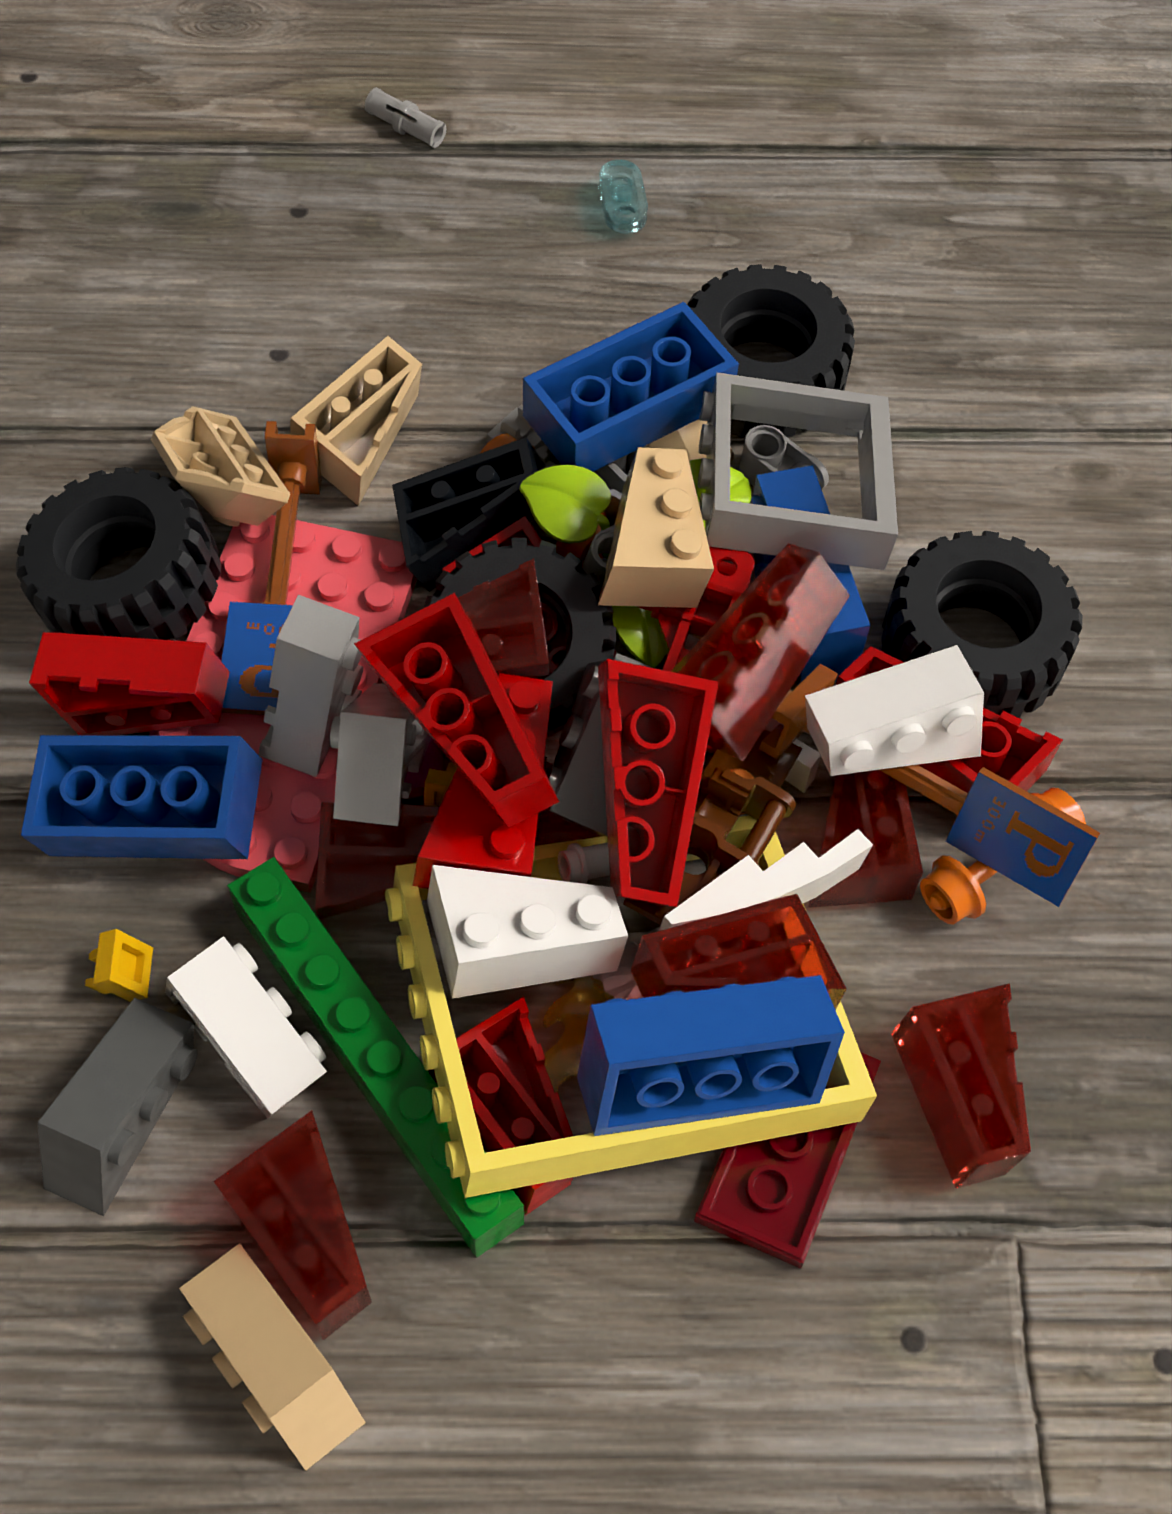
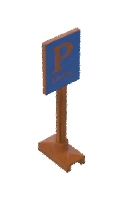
M276 421L266 422L265 443L268 463L290 492L288 503L276 513L265 601L263 603H229L221 662L230 673L221 713L265 715L268 705L277 707L279 691L270 688L269 684L276 640L293 606L287 605L286 602L300 493L320 495L322 477L316 424H306L304 435L278 434Z
M819 664L773 710L771 718L778 721L779 724L762 740L759 749L778 759L803 732L811 736L807 728L805 695L832 687L838 673ZM919 765L880 769L885 774L956 814L957 818L945 842L1058 907L1065 898L1100 835V832L984 767L979 771L969 793L964 792Z

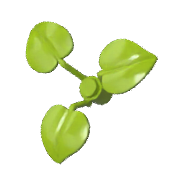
M702 459L689 461L698 502L701 494L706 493V489L698 488V475ZM575 465L552 466L530 475L523 480L519 487L535 521L546 534L557 541L568 544L580 543L593 536L598 524L601 527V531L610 527L608 518L601 513L610 504L611 492L606 483L591 470ZM730 467V501L750 503L751 487L749 480L742 472ZM602 553V556L608 559L609 554ZM612 606L614 611L613 625L616 627L618 638L639 662L656 668L669 652L658 620L651 617L650 611L635 606Z

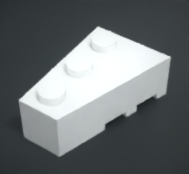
M958 645L805 695L807 728L830 776L981 756L984 691Z
M432 865L427 905L452 999L617 971L627 942L628 933L613 887Z
M223 936L168 976L165 993L174 1004L180 1002L196 1023L194 1028L205 1042L208 1040L224 1060L225 1067L268 1119L327 1072L321 1064L326 1059V1055L317 1041L307 1031L300 1036L287 1020L292 1011L281 994L274 987L265 991L254 977L253 973L258 970V966L243 945L237 943L232 947Z

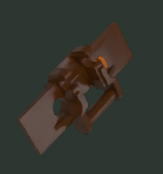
M737 716L701 776L687 854L698 856L704 862L706 871L699 875H692L684 871L678 906L748 855L759 866L758 861L782 819L789 817L796 807L795 799L781 789V786L803 748L792 743L778 759H775L759 749L762 740L771 731L746 718ZM747 814L757 821L739 849L727 842L726 838L739 816ZM625 899L623 905L660 925L664 916L676 908Z

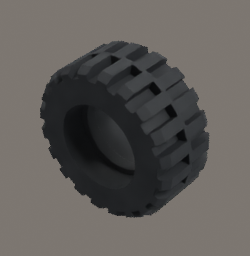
M762 264L749 265L747 270L744 271L734 268L724 272L722 279L719 280L717 277H714L705 283L702 289L694 293L688 301L687 305L739 363L737 375L845 391L855 344L853 322L838 296L832 298L831 289L821 281L818 284L812 282L809 274L798 271L797 274L787 271V267L774 265L773 269L762 268ZM748 342H767L787 349L796 358L783 362H761L743 356L734 350L733 347ZM731 419L730 434L743 437L744 433H748L750 429L756 426L769 425L779 429L786 437H791L796 434L798 428Z
M129 467L115 468L114 473L109 474L100 470L90 473L89 479L80 483L75 479L66 484L64 492L57 497L52 494L42 503L43 510L39 515L33 513L25 528L28 535H21L17 549L19 557H17L15 564L16 575L21 582L20 587L52 633L169 640L173 637L175 640H178L187 633L186 626L191 621L197 623L207 609L204 605L205 601L211 602L218 587L216 580H218L221 574L218 547L194 499L188 491L183 490L181 485L170 477H161L159 473L146 469H140L138 473H135L134 469ZM150 547L146 554L126 571L109 578L90 580L96 570L113 556L134 548Z
M972 531L954 533L952 540H948L944 536L929 542L927 549H918L909 557L907 565L901 568L895 580L882 624L884 628L881 637L882 650L884 653L902 662H907L958 645L984 691L983 707L998 715L1005 711L1020 718L1023 710L1026 713L1033 712L1042 706L1046 697L1052 696L1059 686L1080 641L1078 636L1082 630L1083 615L1078 609L1080 601L1074 587H1066L1069 578L1059 565L1053 568L1049 564L1050 557L1039 548L1032 551L1025 547L1026 541L1012 536L1011 541L999 538V532L983 531L982 536H973ZM958 607H973L986 610L1007 622L1015 631L1020 643L1005 648H987L969 643L947 627L940 613Z
M511 538L512 545L498 547L496 540L481 544V553L472 556L468 551L455 559V569L450 573L444 570L435 581L436 591L433 596L427 595L423 608L455 593L472 624L487 607L506 598H531L552 608L564 625L567 641L565 653L560 664L553 673L543 679L553 681L548 731L552 730L555 734L563 730L569 719L587 664L612 659L614 656L616 627L613 625L612 606L598 605L602 583L594 572L587 574L582 569V560L571 552L566 557L556 553L555 544L541 541L540 547L528 546L527 538Z

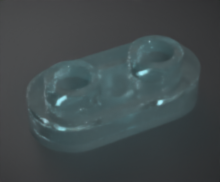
M627 160L607 162L601 167L599 172V193L605 222L609 228L616 232L624 234L635 233L645 226L648 213V203L641 171L637 165Z

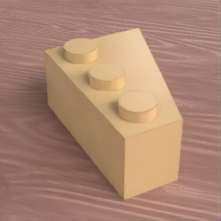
M389 336L385 337L293 415L290 422V435H304L306 424H316L321 475L358 506L419 392L422 363Z
M638 447L623 486L613 532L614 537L607 560L606 574L598 605L697 608L714 571V566L687 450Z
M240 1243L179 1288L192 1306V1309L183 1315L192 1331L203 1346L214 1338L221 1348V1351L213 1356L212 1360L233 1389L243 1381L252 1393L242 1401L248 1413L263 1434L275 1426L305 1471L366 1423L330 1364Z

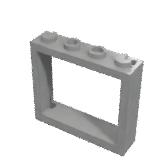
M716 372L712 392H703L702 408L699 416L700 421H707V424L702 425L699 440V454H705L706 458L701 460L698 488L706 489V493H702L700 496L699 506L702 519L705 520V532L709 547L885 570L898 537L888 397ZM731 419L858 437L862 519L730 501Z

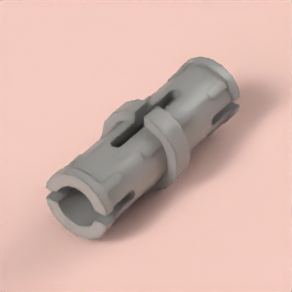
M377 87L370 91L365 100L366 112L392 125L394 131L401 135L408 133L428 143L433 148L438 147L446 135L447 129L444 122L438 121L419 111L417 104L409 100L402 102Z

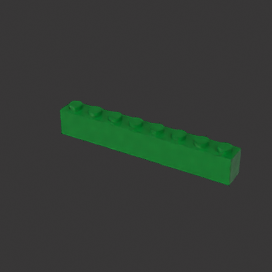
M272 857L228 884L227 887L236 913L476 1258L524 1225V1205L513 1189L465 1198L460 1177L451 1178L450 1168L447 1167L445 1156V1143L451 1141L447 1122H437L433 1107L432 1089L438 1087L437 1083L429 1072L425 1070L424 1065L277 860Z

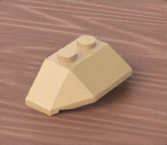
M192 406L185 411L183 417L174 418L153 432L151 441L174 479L218 522L229 526H239L240 522L258 526L288 503L290 492L237 417Z

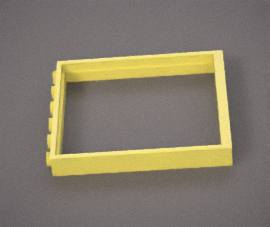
M749 815L739 817L726 841L740 849L757 820ZM776 831L758 861L762 871H765L785 856ZM601 836L535 846L531 877L562 880L558 868V855L560 851L567 850L568 845L572 843H577L581 847L608 843V837ZM687 854L686 861L698 860L700 858ZM416 863L396 866L393 888L385 890L390 922H399L402 936H397L396 939L399 964L402 970L410 969L413 984L408 986L411 1015L413 1019L422 1018L426 1034L420 1036L422 1062L425 1070L434 1069L438 1087L432 1089L436 1120L438 1123L447 1122L451 1141L445 1143L447 1167L450 1168L451 1178L460 1177L465 1198L861 1122L877 1097L804 904H801L767 920L766 923L786 977L802 978L821 975L845 1032L826 1084L827 1089L824 1090L820 1103L599 1136L588 1133L484 1153L422 905V900H427L429 889L412 886Z

